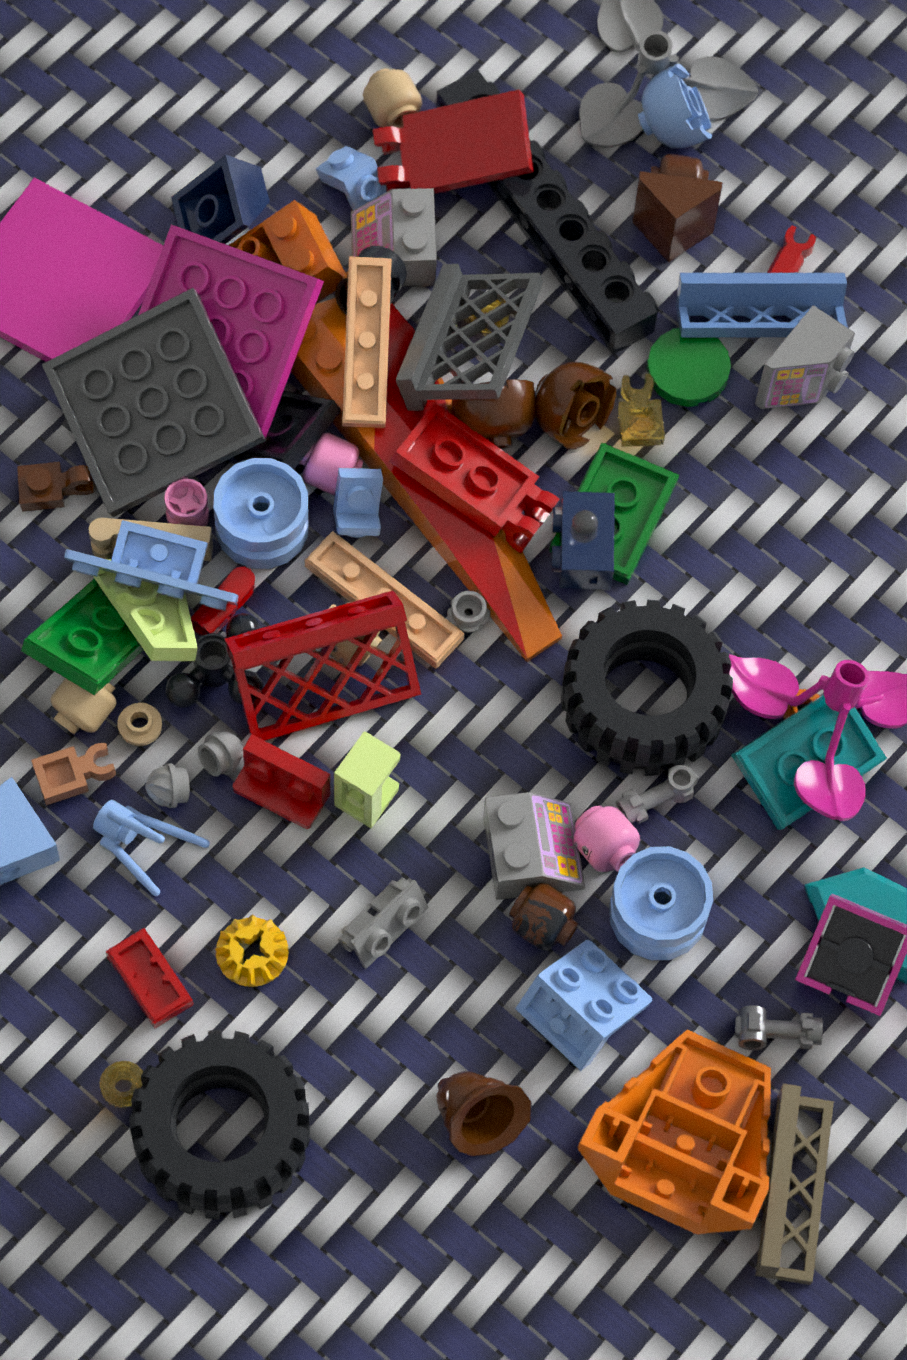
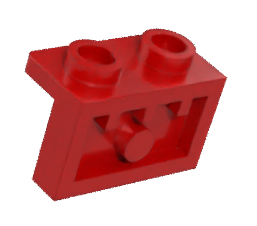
M251 734L243 748L244 767L233 783V792L305 829H310L331 794L330 774Z

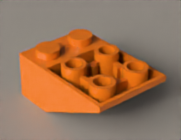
M295 200L228 245L324 281L317 302L334 292L336 286L346 274L317 216Z

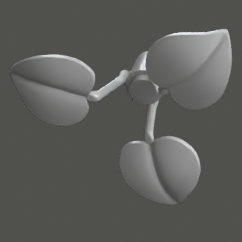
M602 0L597 21V29L601 41L615 52H624L634 46L636 51H639L638 63L640 67L628 94L620 85L615 83L597 84L585 94L580 104L579 118L581 137L588 144L598 147H615L626 144L639 136L643 129L639 122L638 114L643 112L642 103L635 100L634 97L639 91L644 76L647 73L657 75L669 66L679 64L678 56L671 55L672 41L670 37L661 31L663 27L662 11L653 0ZM710 56L695 60L691 66L690 77L683 79L690 88L697 87L709 119L712 121L723 120L734 115L758 95L757 86L743 70L719 57Z

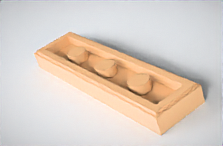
M349 257L342 426L385 428L392 258Z
M334 531L304 560L305 567L349 602L394 590L405 608L407 617L405 624L411 650L435 669L464 640V632ZM395 627L385 629L398 639Z

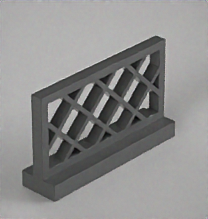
M443 264L396 377L397 385L408 411H423L427 400L499 399L543 284L540 273L462 275L459 264ZM517 288H526L524 292L512 299L506 296V294ZM488 289V291L475 299H469L471 290ZM496 300L502 303V305L486 314L481 311L482 308ZM472 314L477 318L461 329L457 327L460 321ZM510 314L515 316L513 321L501 328L495 325L496 322ZM486 328L491 332L475 343L469 339ZM500 342L504 345L502 350L488 358L483 354V352ZM460 343L466 347L449 358L445 356L448 350ZM475 357L480 362L463 373L458 369L459 366ZM449 372L454 376V378L444 384H434L437 379ZM488 372L493 375L490 384L471 383Z

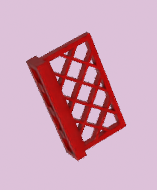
M394 590L224 639L228 655L232 661L250 736L252 734L265 741L421 695L405 621H407L405 608ZM395 627L398 639L388 654L371 645L379 631ZM365 635L363 640L357 638ZM348 640L357 645L358 648L345 666L330 658L329 655L337 643ZM366 651L384 660L372 680L354 671ZM400 652L402 655L403 662L397 659V656ZM302 653L316 658L304 678L286 669L293 657ZM324 663L342 672L330 692L312 683ZM263 665L274 672L261 691L247 683L244 670ZM392 665L406 672L408 685L390 690L380 683ZM281 676L299 684L288 704L270 695ZM350 677L367 685L360 699L348 702L338 697ZM309 689L324 697L325 700L318 711L306 714L296 709V707ZM250 694L257 697L254 704L252 703ZM265 702L283 710L275 724L262 728L258 727L256 716Z

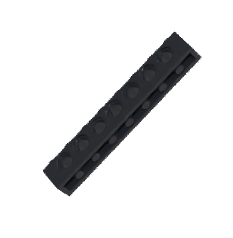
M476 70L437 90L436 108L500 93L493 82H487L479 70ZM530 140L533 164L532 173L486 183L609 351L614 355L654 333L658 314L657 303L649 292H643L636 283L635 275L630 265L626 261L618 259L613 252L611 241L606 233L602 230L598 231L592 224L585 205L580 200L575 201L569 193L562 174L558 170L553 171L546 162L544 152L539 143L535 140ZM528 177L531 178V180H522L520 178ZM542 207H551L554 210H544ZM565 237H573V238H575V239H577V240H576V241H568V240H565L564 238H565ZM594 267L599 269L600 271L592 272L587 270L586 268ZM618 298L623 302L615 303L608 299Z

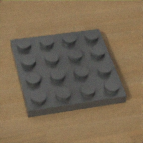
M194 288L42 364L105 507L112 517L165 492L173 482L183 478L191 479L266 441L203 303Z

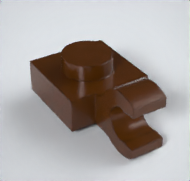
M60 462L17 466L19 503L22 512L65 507L64 496L94 493L93 478L87 465L74 466L63 473Z

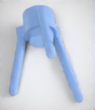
M115 800L108 801L97 814L93 824V829L103 835L100 845L111 851L153 896L160 894L159 888L119 845L121 842L127 845L133 841L137 834H140L159 844L163 843L165 840L164 836L151 829L153 828L203 848H208L210 845L209 840L194 833L142 814L129 805L124 807Z

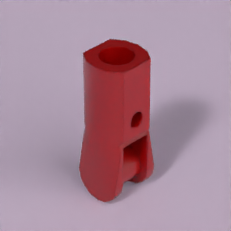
M247 567L235 568L218 588L237 594L239 597L237 606L227 603L224 611L202 605L191 617L195 632L200 636L209 633L218 634L236 614V611L247 602L254 593L255 575L251 569Z

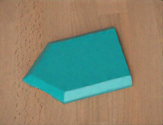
M865 867L804 885L818 921H820L830 895L835 894L907 925V888ZM907 954L896 978L907 984Z

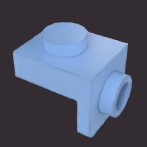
M348 146L334 151L328 160L316 168L321 182L345 193L352 210L387 192L386 185L381 186L379 184L378 166L375 159Z

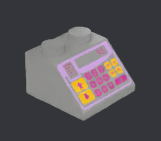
M392 189L351 211L352 257H357L363 249L369 246H383L399 255L404 262L407 276L403 286H434L436 283L437 263L434 189Z
M813 305L764 364L755 405L760 409L814 404L820 403L829 391L835 394L848 376L845 368L855 353L851 350L855 332Z
M531 792L485 798L483 820L496 900L517 898L526 886L529 885L534 888L541 883L548 884L559 892L585 889L580 853L573 843L576 830L571 803Z

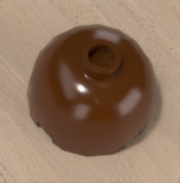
M582 362L565 363L553 369L549 374L544 375L536 388L535 415L543 431L565 448L577 449L586 445L590 439L583 437V435L594 424L601 430L613 410L617 393L616 387L610 384V380H613L612 376L598 367Z
M516 379L506 380L507 386H503L499 399H452L454 416L500 449L510 448L513 446L512 439L524 435L533 424L536 415L534 382ZM482 382L478 384H490V382Z

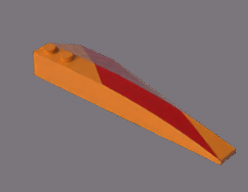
M336 298L315 304L291 372L311 396L336 402L341 412L335 418L333 424L348 442L355 444L359 448V456L370 469H381L384 487L466 588L483 596L487 609L490 610L492 620L526 662L530 661L560 641L562 634L524 553L520 554L508 544L502 529L496 537L390 462L396 450L434 403H437L454 415L452 400H427L423 411H408L396 382V377L415 330L391 303L385 428L342 426L347 315L337 305ZM442 377L437 379L434 384H444Z

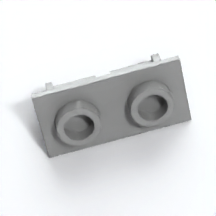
M400 878L397 882L392 880L370 903L372 908L379 913L376 917L363 909L341 930L343 935L338 939L339 943L349 952L355 950L365 969L378 957L384 955L390 945L409 926L414 925L429 908L415 880L411 883L404 878Z

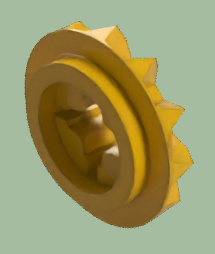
M253 914L248 918L234 919L231 925L220 932L215 948L217 963L222 973L232 982L246 987L262 986L277 978L286 966L289 953L284 931H281L271 919L257 918ZM261 937L260 951L265 957L252 955L242 965L244 949L239 943L251 945L254 940H258Z

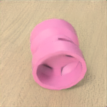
M186 478L170 484L164 497L167 522L171 524L206 526L209 520L208 497L202 484L193 479Z

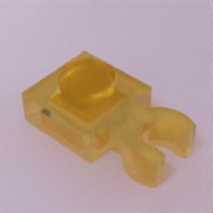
M645 374L644 387L642 389L632 388L629 384L628 375H623L620 392L625 401L619 402L617 409L621 447L664 444L665 433L661 399L649 400L654 385L650 374Z

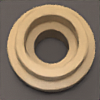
M134 703L127 706L118 718L120 736L127 743L135 746H145L154 742L162 731L160 713L156 708L146 703ZM136 718H145L148 721L142 728H136L132 725L133 720Z

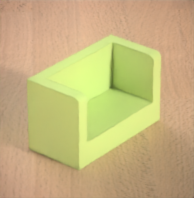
M364 731L334 772V806L372 829L399 790V783L390 778L389 775L400 761V753Z

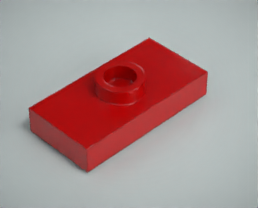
M145 927L106 951L107 958L154 1029L194 1005L192 998Z

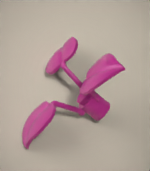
M729 654L732 665L729 675L733 677L732 694L744 709L759 717L769 719L781 718L784 716L788 705L797 707L820 690H824L825 702L828 707L839 712L825 757V763L815 760L803 763L795 773L794 786L802 801L818 813L833 820L838 819L839 821H847L854 818L865 800V783L858 770L853 766L846 764L834 765V756L850 709L854 707L856 709L861 708L864 718L876 726L890 729L906 725L907 674L888 671H867L863 665L856 661L843 660L836 665L830 678L822 675L816 684L799 696H796L799 691V684L793 672L786 666L769 659L741 658Z

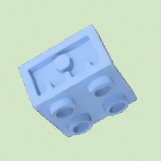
M585 940L539 973L515 1009L571 1063L582 1071L592 1063L608 1038L645 1010L652 1002V998L636 981L618 967L604 951L599 949L592 941Z

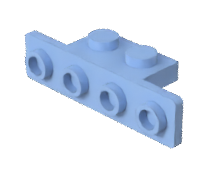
M122 520L111 561L69 549L65 551L64 558L67 561L74 562L72 570L97 577L100 569L115 573L114 581L124 585L140 588L141 582L145 581L159 585L157 593L169 597L183 599L184 592L201 596L200 604L225 611L227 603L237 606L239 598L237 594L197 584L208 546L207 542Z

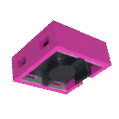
M831 894L795 980L827 994H830L832 989L849 995L846 1002L881 1016L907 954V925L840 896Z

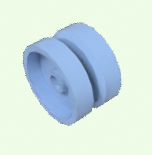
M272 458L248 459L235 464L221 476L214 490L213 508L216 537L222 550L236 563L252 569H271L288 563L302 550L308 538V491L301 476L289 465Z
M670 846L649 847L633 854L619 869L609 904L610 926L618 941L632 954L651 961L672 960L688 953L701 939L713 904L712 882L704 866L689 853Z

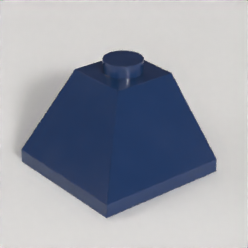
M224 155L171 197L178 227L223 244L228 243L248 228L270 202L261 167L228 155Z

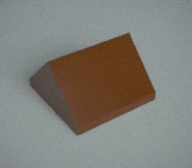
M640 171L632 223L659 253L670 262L714 232L723 182Z

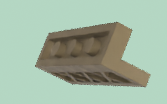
M783 1083L777 1096L768 1168L769 1190L764 1200L755 1276L811 1285L814 1276L834 1101L800 1096L801 1086ZM799 1109L822 1113L820 1129L808 1138H805L797 1128ZM819 1138L816 1152L811 1143ZM795 1139H796L799 1144L794 1147ZM804 1149L816 1166L815 1173L800 1183L791 1169L793 1156ZM813 1183V1191L811 1197L809 1193L805 1190V1188H807L809 1185ZM791 1184L794 1189L789 1192V1185ZM799 1194L810 1208V1217L795 1229L786 1217L787 1202ZM784 1228L789 1233L785 1237H783ZM808 1228L807 1242H805L800 1233ZM792 1239L805 1254L803 1271L780 1267L782 1246Z

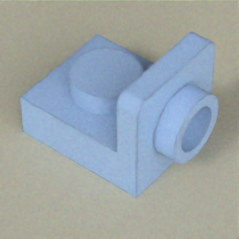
M338 468L333 506L338 534L354 538L380 535L381 525L378 512L383 484L381 469Z

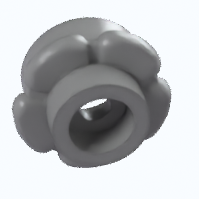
M463 591L451 600V608L448 609L447 616L448 620L453 625L459 626L462 632L471 633L477 631L479 626H485L488 623L490 610L487 609L486 601L482 595L475 591ZM471 610L473 614L471 616H467L465 614V611Z

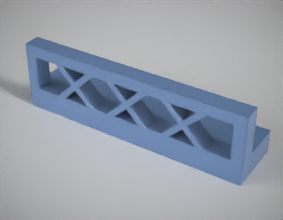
M680 273L676 297L681 337H787L813 305L827 315L833 316L835 320L847 327L843 308L847 287L845 273ZM689 316H704L710 319V321L689 322ZM746 316L747 318L751 319V321L737 322L733 320L731 317ZM787 316L792 321L778 322L772 317Z

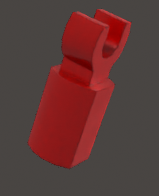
M793 225L789 227L785 233L783 247L777 252L766 273H798L804 263V258L810 256L814 249L816 236L811 234L806 243L800 244L794 241L797 227Z

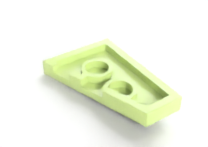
M99 569L98 576L93 577L151 661H195L198 647L185 592L183 599H177L157 593L159 585L142 581L140 588L124 585L114 581L115 573Z

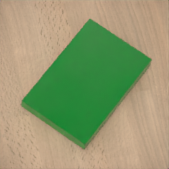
M601 443L577 492L615 493L613 579L628 585L678 483L679 474ZM556 533L549 552L552 553V546H560V533Z
M94 578L24 639L21 652L95 696L144 649Z

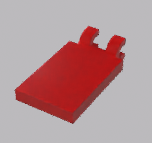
M520 89L403 115L404 127L402 128L380 127L373 129L374 145L376 147L382 146V153L384 155L401 151L402 166L388 165L377 168L379 184L381 186L386 185L387 192L392 189L411 187V189H434V194L533 172L525 99Z
M437 403L432 405L390 460L396 467L496 537L502 529L508 544L520 554L560 500L554 494L542 490L535 485L540 476L488 439L470 429L464 422Z

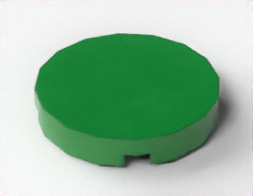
M675 328L661 335L652 345L646 369L648 377L653 383L652 387L659 396L672 404L692 407L698 406L699 403L707 400L710 402L721 394L727 386L731 362L728 350L719 338L681 337L680 329Z

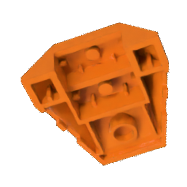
M686 1030L651 1061L650 1066L638 1077H632L624 1084L621 1092L609 1102L605 1101L596 1109L579 1143L578 1150L611 1195L692 1233L706 1234L751 1229L769 1190L767 1156L770 1152L768 1119L770 1117L771 1067L690 1030Z

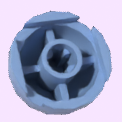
M676 64L663 70L648 82L641 100L643 112L638 114L639 122L647 136L654 134L661 144L670 148H687L712 138V134L706 131L711 128V122L702 97L696 86L690 88L683 79L690 75L681 64Z

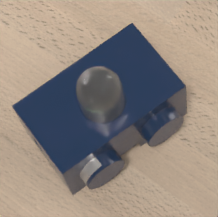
M563 491L561 507H553L552 533H560V546H552L551 572H559V588L611 590L614 574L615 493Z

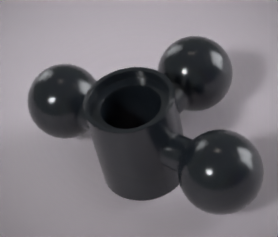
M240 613L228 621L226 626L227 637L216 633L201 636L196 641L198 649L194 661V669L190 673L175 674L168 680L166 684L168 700L180 708L190 707L200 697L201 683L209 687H219L228 682V691L231 698L235 702L242 704L232 661L228 655L224 639L260 629L258 620L250 614ZM212 655L220 656L224 659L217 665H208L203 662L205 658ZM244 670L247 683L262 691L263 682L259 675L251 670ZM250 694L252 703H254L257 697Z

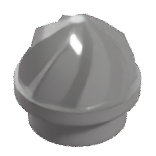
M229 732L211 733L206 736L204 743L198 747V756L205 770L211 775H229L237 769L240 760L243 758V745L238 737Z
M170 763L153 770L145 785L148 796L155 804L168 808H176L178 803H187L190 787L186 768H175Z

